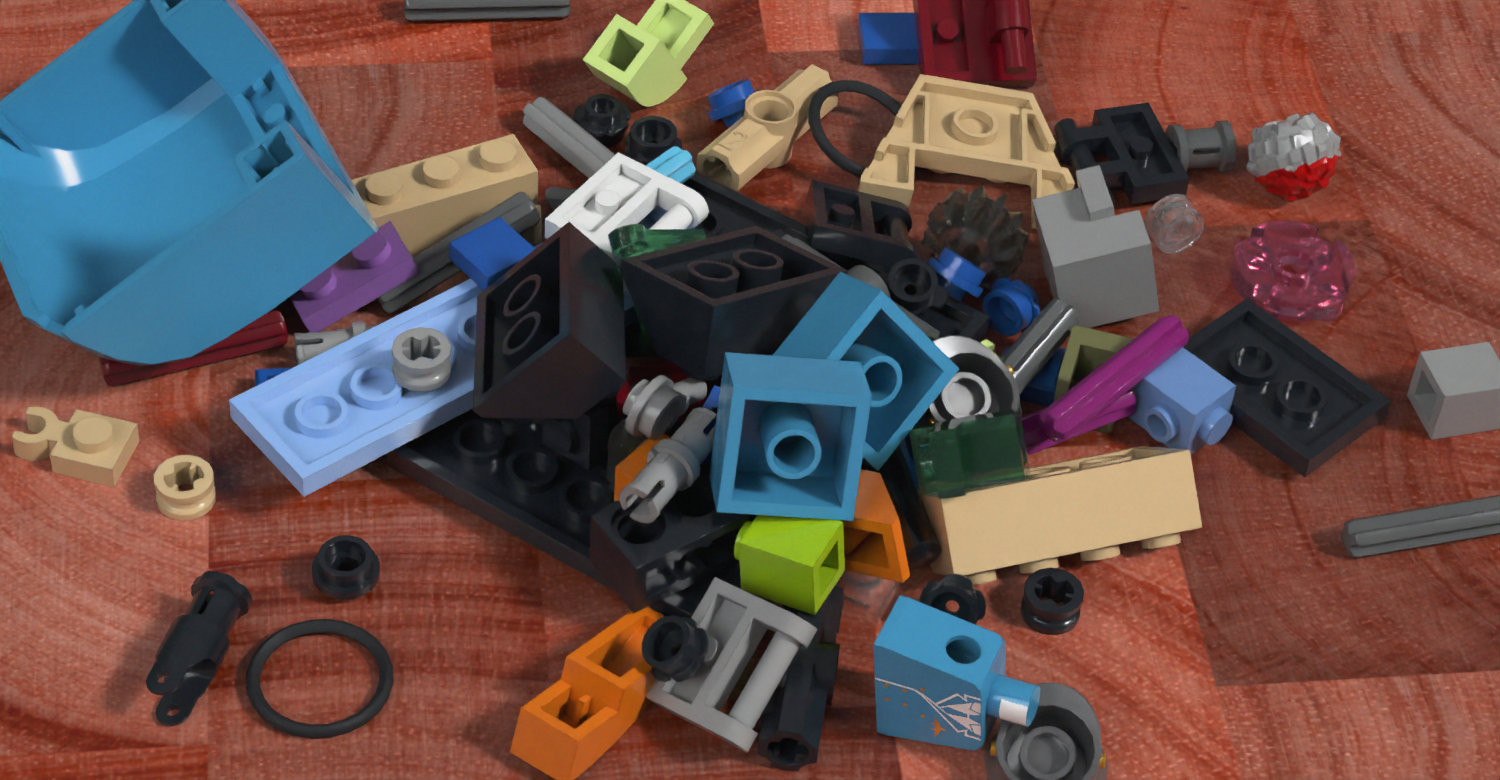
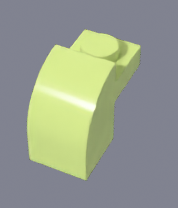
M655 0L637 26L616 14L583 58V61L598 79L643 106H655L670 98L685 83L687 77L681 69L712 28L714 22L708 13L685 0Z

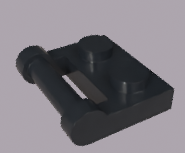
M811 180L805 201L809 246L811 248L817 249L819 253L828 259L838 262H849L852 258L879 264L882 265L886 273H889L890 269L901 260L918 258L916 248L909 242L908 233L912 228V218L909 208L904 203ZM874 225H876L880 234L875 233Z

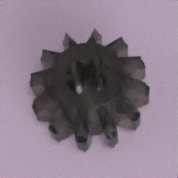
M982 185L974 189L971 194L962 187H959L956 191L951 192L941 203L938 202L928 215V227L924 231V238L921 243L932 250L930 258L938 259L946 247L982 269L987 274L981 284L991 290L992 284L996 280L1009 277L1010 274H1015L1023 262V251L1028 245L1030 234L1019 228L1022 224L1023 212H1011L1005 208L1006 194L995 200L990 199Z

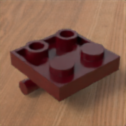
M913 0L920 74L1000 88L1033 87L1037 81L1029 0Z

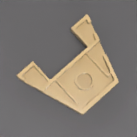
M920 74L899 109L891 130L886 138L883 137L877 147L869 168L866 167L862 173L857 191L904 203L909 208L914 192L915 167L927 168L939 174L957 173L986 178L994 183L1011 182L1029 185L1031 187V228L1037 229L1032 199L1072 190L1075 182L1069 169L1060 167L1054 154L1056 141L1033 93Z

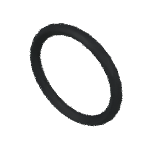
M853 80L830 82L818 89L811 99L808 109L809 126L813 138L825 155L844 171L861 178L866 167L849 160L826 137L820 122V110L823 102L835 93L844 91L856 92L878 101L889 109L895 117L901 105L887 93L870 84Z
M331 619L307 620L291 624L275 632L253 654L246 672V691L251 705L259 716L275 729L293 736L311 739L335 737L349 733L367 724L381 711L389 699L394 683L392 662L387 650L379 640L363 628L348 622ZM311 633H333L346 636L366 647L375 658L379 668V683L376 693L358 713L344 720L329 724L296 722L275 711L262 693L260 675L264 663L272 652L296 637Z

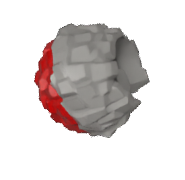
M1313 112L1301 115V117L1297 113L1283 121L1265 123L1262 127L1257 126L1252 130V142L1248 144L1249 161L1246 166L1247 171L1254 175L1255 181L1260 183L1267 192L1279 196L1287 202L1310 197L1312 193L1326 188L1329 185V178L1335 174L1336 163L1342 154L1339 150L1341 138L1333 132L1328 123L1321 121Z

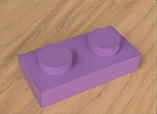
M389 221L380 226L376 233L291 295L290 298L309 332H320L421 272L394 225Z

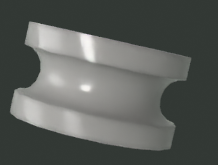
M425 327L408 329L399 334L392 345V357L394 360L392 372L395 380L402 387L418 392L431 391L443 386L450 378L452 370L449 339L442 332Z

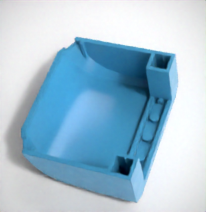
M133 0L0 100V262L22 316L30 323L101 358L134 366L170 363L190 358L273 310L379 230L285 62L260 28L235 0Z

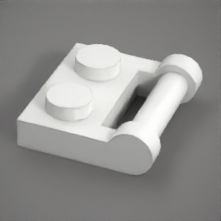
M618 152L545 218V238L548 239L570 222L621 266V260L624 258L665 249L682 231L697 227L708 216L709 209L705 199L695 190ZM656 206L668 211L631 247L620 242ZM623 279V287L627 288Z

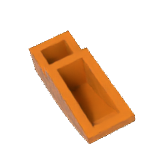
M646 607L636 613L630 611L566 656L561 679L521 707L510 753L555 780H575L592 766L627 731L652 702L646 698V695L656 678L651 673L653 667L643 658L642 641L649 627L655 621L665 616L650 607Z

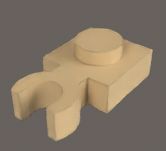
M28 407L26 411L28 430L36 434L14 431L12 435L16 456L30 461H38L50 457L53 473L115 487L140 441L137 423L78 409L75 410L70 421L65 422L58 420L54 412L43 407Z

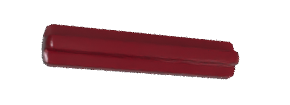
M271 310L224 340L190 358L177 362L134 366L99 357L100 369L107 386L115 387L283 347L288 342L287 326L281 312Z

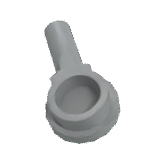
M659 375L651 382L646 379L641 380L631 390L623 405V413L627 415L625 425L627 432L634 437H640L644 434L653 441L659 439L667 430L674 426L679 416L683 415L690 405L706 397L708 390L705 381L689 377L673 383L671 379L664 375Z

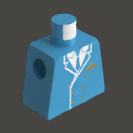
M899 595L873 644L877 733L975 751L984 747L997 718L1029 727L1037 712L1041 689L1038 685L1006 676V641L993 631L914 599Z

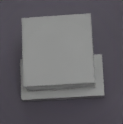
M1100 165L1076 171L1078 188L1032 199L1043 269L1053 300L1056 298L1062 299L1078 311V326L1092 328L1160 311L1152 247L1140 210L1115 215L1114 206Z

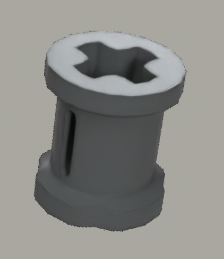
M1228 120L1216 121L1213 127L1184 129L1180 124L1168 125L1165 134L1186 172L1189 169L1216 167L1219 172H1230L1233 170L1237 149L1232 125Z

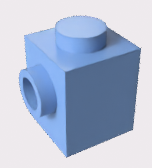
M1182 347L1134 386L1133 391L1137 397V402L1135 403L1136 411L1129 415L1128 418L1145 429L1152 438L1162 442L1167 447L1189 449L1192 454L1205 444H1216L1230 428L1233 420L1230 409L1236 385Z

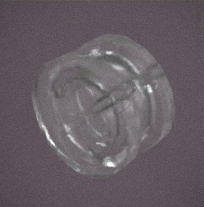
M1172 194L1157 201L1149 209L1144 218V225L1148 235L1154 238L1157 247L1161 251L1174 254L1185 250L1199 239L1204 231L1205 221L1201 213L1194 209L1188 197L1184 194Z

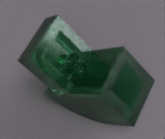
M1020 408L960 417L909 430L920 496L938 493L939 499L966 496L974 487L1025 480L1030 474Z

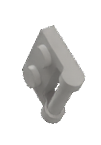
M715 577L691 617L696 621L697 628L700 627L706 631L709 639L708 652L705 655L702 666L691 678L682 682H676L673 678L668 682H662L656 678L646 698L668 712L748 753L758 735L753 730L754 726L800 646L808 648L817 632V628L799 616ZM769 629L776 632L729 715L720 712L766 630Z

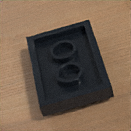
M1248 298L1191 336L1188 343L1183 347L1236 385L1230 414L1233 416L1232 424L1303 477L1308 476L1386 417L1390 404L1389 399Z

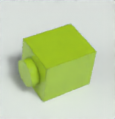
M757 515L753 522L746 521L739 530L734 545V557L740 562L741 589L753 595L816 615L845 571L843 522L831 519Z

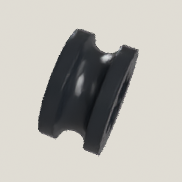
M1044 568L1030 574L1025 582L1020 613L1024 622L1031 629L1041 634L1059 635L1072 630L1080 618V609L1084 598L1082 584L1073 574L1063 569ZM1042 597H1047V598H1048V599L1043 600V601L1040 600ZM1064 602V605L1057 606L1056 603Z

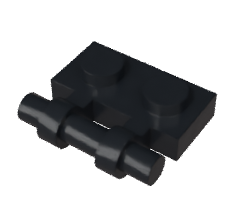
M1149 103L1094 110L1091 127L1078 128L1076 122L1071 118L1062 119L1055 125L1054 132L1058 138L1056 146L1062 161L1066 165L1072 166L1075 173L1077 170L1100 165L1113 206L1115 198L1111 190L1123 189L1131 204L1186 196L1190 178ZM1105 154L1108 161L1096 163L1093 156ZM1075 175L1074 182L1076 188H1078L1077 177Z

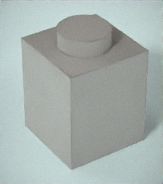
M1490 342L1420 352L1407 397L1431 440L1500 429V360Z

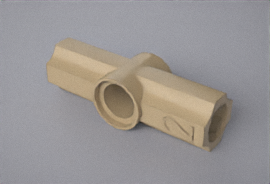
M811 64L805 70H797L775 90H762L749 95L745 101L744 116L698 153L696 170L703 176L734 191H738L762 169L777 168L788 163L792 157L793 143L810 129L808 109L812 97L818 89L832 82L829 73ZM839 93L831 95L823 102L820 110V119L837 106Z

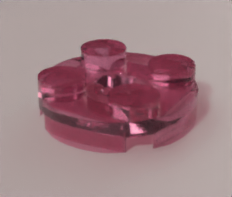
M1276 220L1261 223L1252 228L1251 236L1243 242L1242 239L1239 240L1235 247L1230 275L1236 291L1242 298H1248L1276 319L1289 321H1331L1340 315L1343 304L1350 294L1355 275L1354 260L1347 247L1335 238L1334 245L1332 246L1326 240L1318 238L1319 228L1300 221ZM1283 267H1293L1296 274L1283 270Z

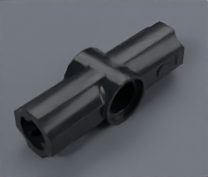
M834 586L816 615L782 604L783 609L817 628V632L808 648L800 646L762 712L758 734V755L767 758L774 768L799 771L801 767L807 764L817 763L826 705H832L840 644L836 643V637L840 628L844 589L839 586ZM771 634L770 642L775 634Z

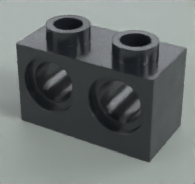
M705 462L700 464V476L686 490H678L662 508L659 516L651 523H640L629 516L644 499L639 496L626 510H623L620 501L617 500L606 505L601 511L591 515L589 560L633 613L739 562L734 557V545L739 530L746 521H750V514L720 513L716 511L709 479L710 468Z

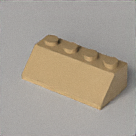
M514 134L352 179L355 188L378 228L391 221L412 258L518 192H525L534 205H538V170Z
M1138 446L917 489L941 548L940 556L930 564L933 573L941 575L961 574L968 577L973 585L997 580L995 569L1019 565L1020 573H1034L1039 569L1058 568L1059 556L1079 552L1081 561L1107 559L1120 555L1119 544L1141 540L1143 549L1166 547L1181 543L1180 532L1202 528L1189 449Z

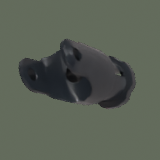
M206 571L202 576L195 579L191 586V595L193 597L184 615L174 619L158 647L155 655L156 661L147 676L146 685L151 693L163 695L155 712L157 720L161 724L175 726L181 724L190 716L197 700L205 693L229 650V639L227 636L235 621L247 614L252 605V596L248 589L228 574L218 571ZM164 676L163 683L157 682L159 678ZM171 710H179V713L176 715H168Z

